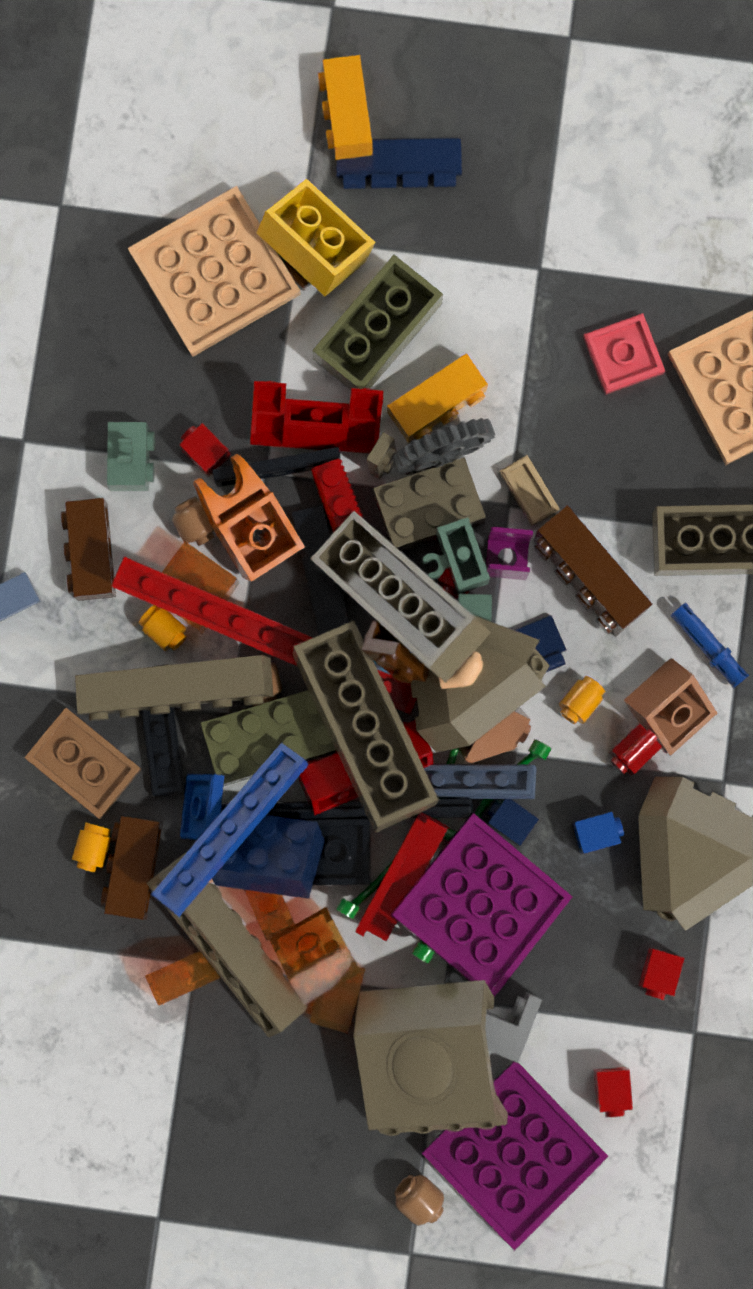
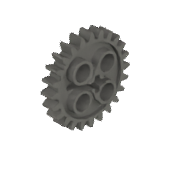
M483 418L478 420L471 419L466 423L462 421L457 425L454 423L437 428L431 434L424 435L421 439L414 440L412 443L403 446L402 450L397 451V454L393 455V462L400 475L405 473L409 475L413 472L416 474L422 470L441 467L456 459L463 458L465 455L474 453L483 448L484 444L490 443L496 434L488 418L484 420Z

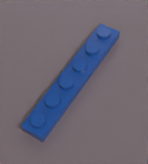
M280 743L152 892V896L179 917L308 766L306 760L283 743Z

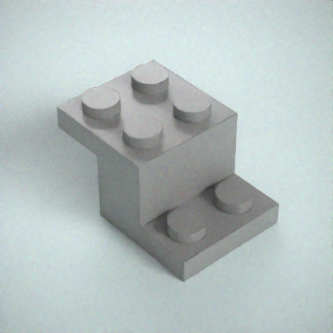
M525 992L523 998L517 996L511 1011V1015L515 1017L514 1022L486 1012L485 1028L488 1051L519 1063L542 999L528 992Z

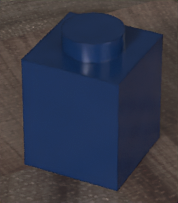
M496 799L486 813L490 817L487 825L517 846H521L539 820L512 799H504L502 802Z

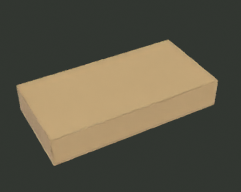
M528 455L500 470V475L531 527L560 510Z

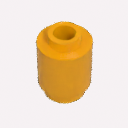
M155 605L151 606L138 622L143 627L142 632L164 651L170 648L173 651L177 650L187 638L184 635L186 627L167 610Z
M585 676L582 680H577L559 702V706L562 708L560 714L574 725L577 722L584 724L603 701L602 696L606 692L605 689L589 676Z
M85 823L84 830L79 832L72 860L78 861L76 868L94 873L96 867L103 868L112 839L109 838L111 829Z

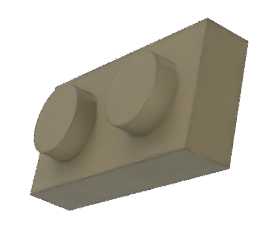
M384 432L366 459L369 473L378 479H381L384 472L389 474L395 466L393 455H396L397 452L395 439Z

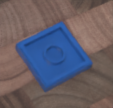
M187 774L180 839L198 840L219 816L224 785L223 775Z

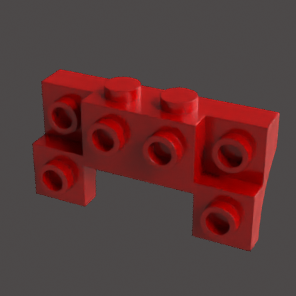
M254 381L250 445L315 450L339 447V451L370 454L379 440L383 390L351 388L350 402L337 403L286 399L287 383Z

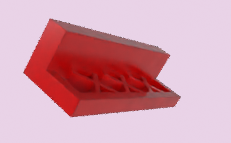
M423 812L418 814L355 933L364 936L366 931L387 942L397 923L390 914L424 874L446 834L448 826Z

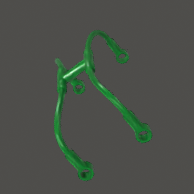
M534 739L528 749L530 753L517 764L528 765L536 758L546 760L552 748ZM459 748L450 750L446 764H455ZM483 799L474 814L481 818L493 799ZM449 827L443 839L449 842L456 831ZM393 860L371 885L349 902L342 898L336 910L354 919L360 909L358 905L380 886ZM419 941L411 954L429 964L435 952Z

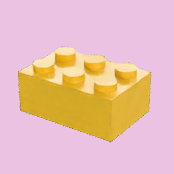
M305 179L265 211L256 232L324 296H327L365 264L376 243L308 179Z

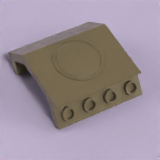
M485 980L359 992L354 1040L369 1130H379L381 1134L396 1136L402 1132L426 1134L432 1130L447 1129L449 1131H461L463 1128L473 1127L492 1129L495 1126L507 1125L508 1113L495 1093L485 1024L486 1012L488 1009H494L495 997Z

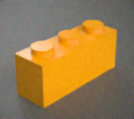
M360 55L323 59L324 72H318L320 91H326L327 101H322L324 120H330L331 130H326L328 149H334L336 160L373 155Z
M466 353L387 405V413L406 441L410 443L414 439L418 440L423 438L424 435L431 434L433 432L431 428L441 421L445 425L454 420L459 415L458 410L468 404L469 407H473L486 397L484 393L487 392L488 383Z

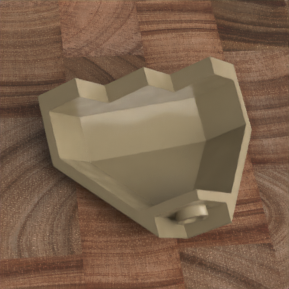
M474 616L491 632L475 650L482 656V671L475 682L466 687L441 689L439 677L432 670L429 671L426 682L412 680V698H417L419 717H415L417 732L436 753L473 744L546 687L541 680L550 665L535 649L540 640Z
M655 777L638 815L643 910L656 911L662 919L667 921L678 920L686 931L753 886V815L750 817L736 810L737 803L714 792L708 796L693 789L695 783L684 777Z

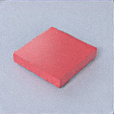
M643 313L591 331L583 336L605 395L665 373V368Z

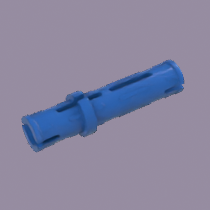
M686 602L670 615L710 661L708 664L712 668L715 667L733 689L749 676L730 654L732 651L729 647L725 648L716 639L714 634L696 616Z

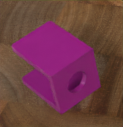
M491 527L488 535L486 569L489 577L517 580L527 579L530 573V567L527 566L529 543L533 536L532 530ZM503 549L513 550L517 556L515 564L512 566L501 565L498 561L499 552Z

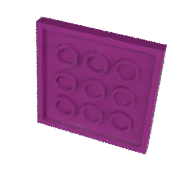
M472 813L390 916L469 982L485 980L495 997L572 899V896L478 816Z
M513 1061L493 1080L495 1093L508 1113L507 1125L495 1126L492 1129H481L479 1127L463 1128L461 1131L445 1129L422 1151V1154L515 1251L609 1156L520 1063Z

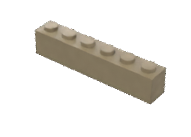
M263 655L75 675L77 714L89 716V721L108 720V714L119 713L120 718L138 717L141 710H150L152 715L170 713V707L181 706V711L201 710V704L212 703L213 708L232 707V701L244 700V705H255L264 703L263 698L274 697L271 658Z
M186 852L147 882L152 891L159 886ZM208 882L179 917L166 908L268 1038L282 1032L308 1008L303 1001L301 992L289 984L283 976L281 967L275 961L270 960L262 950L263 946L260 940L250 934L243 926L240 915L228 907L222 899V894L217 886Z

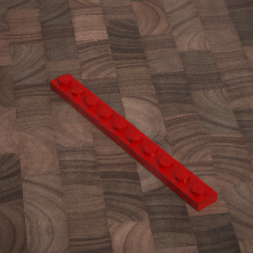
M125 556L111 584V587L295 666L297 664L293 658L294 646L313 639V637ZM378 670L395 708L410 714L417 699L412 698L411 683L398 681L392 675Z

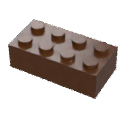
M568 505L537 530L533 539L536 543L534 546L535 551L544 561L549 559L557 569L554 572L564 585L567 586L570 583L578 592L575 595L578 602L586 610L591 608L599 617L596 619V622L606 634L612 632L617 637L653 605Z

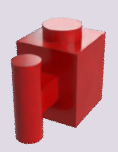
M638 724L609 752L613 757L610 762L623 775L626 772L634 775L662 746L657 742L658 737L650 729L646 730L641 724Z

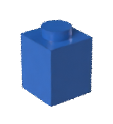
M612 812L572 823L580 854L621 844L620 837L624 836L621 820L619 817L614 818Z

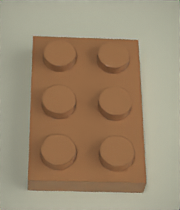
M68 708L62 711L24 757L99 819L105 815L141 771L137 764Z

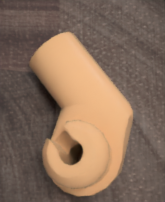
M474 651L446 683L439 677L441 689L472 685L483 668L480 653Z

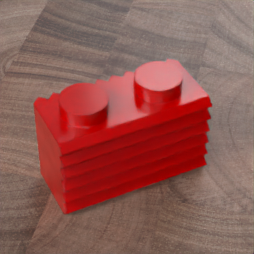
M336 459L311 469L333 533L353 511L363 518L358 502H356V496H354V490H352L351 484H349V478H347V472H345L342 460Z

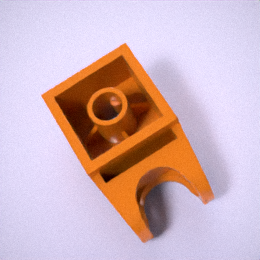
M235 454L230 459L233 464L236 483L230 493L223 496L217 495L202 478L194 480L193 485L207 519L242 578L252 582L305 546L273 492L267 488L250 465L239 454ZM256 529L262 530V534L259 535L261 539L258 542L252 539Z

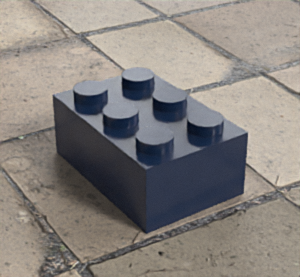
M266 815L214 875L212 880L215 886L309 899L325 841L318 822Z

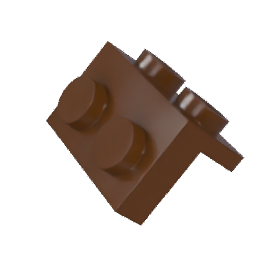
M372 621L369 631L364 637V644L361 650L398 681L404 683H411L412 680L426 682L430 670L408 651V648L381 623Z

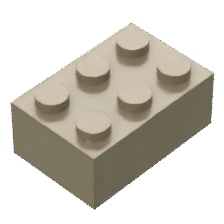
M465 457L441 467H434L373 488V495L389 541L400 552L438 540L436 535L438 527L468 517L473 528L484 524L486 519Z

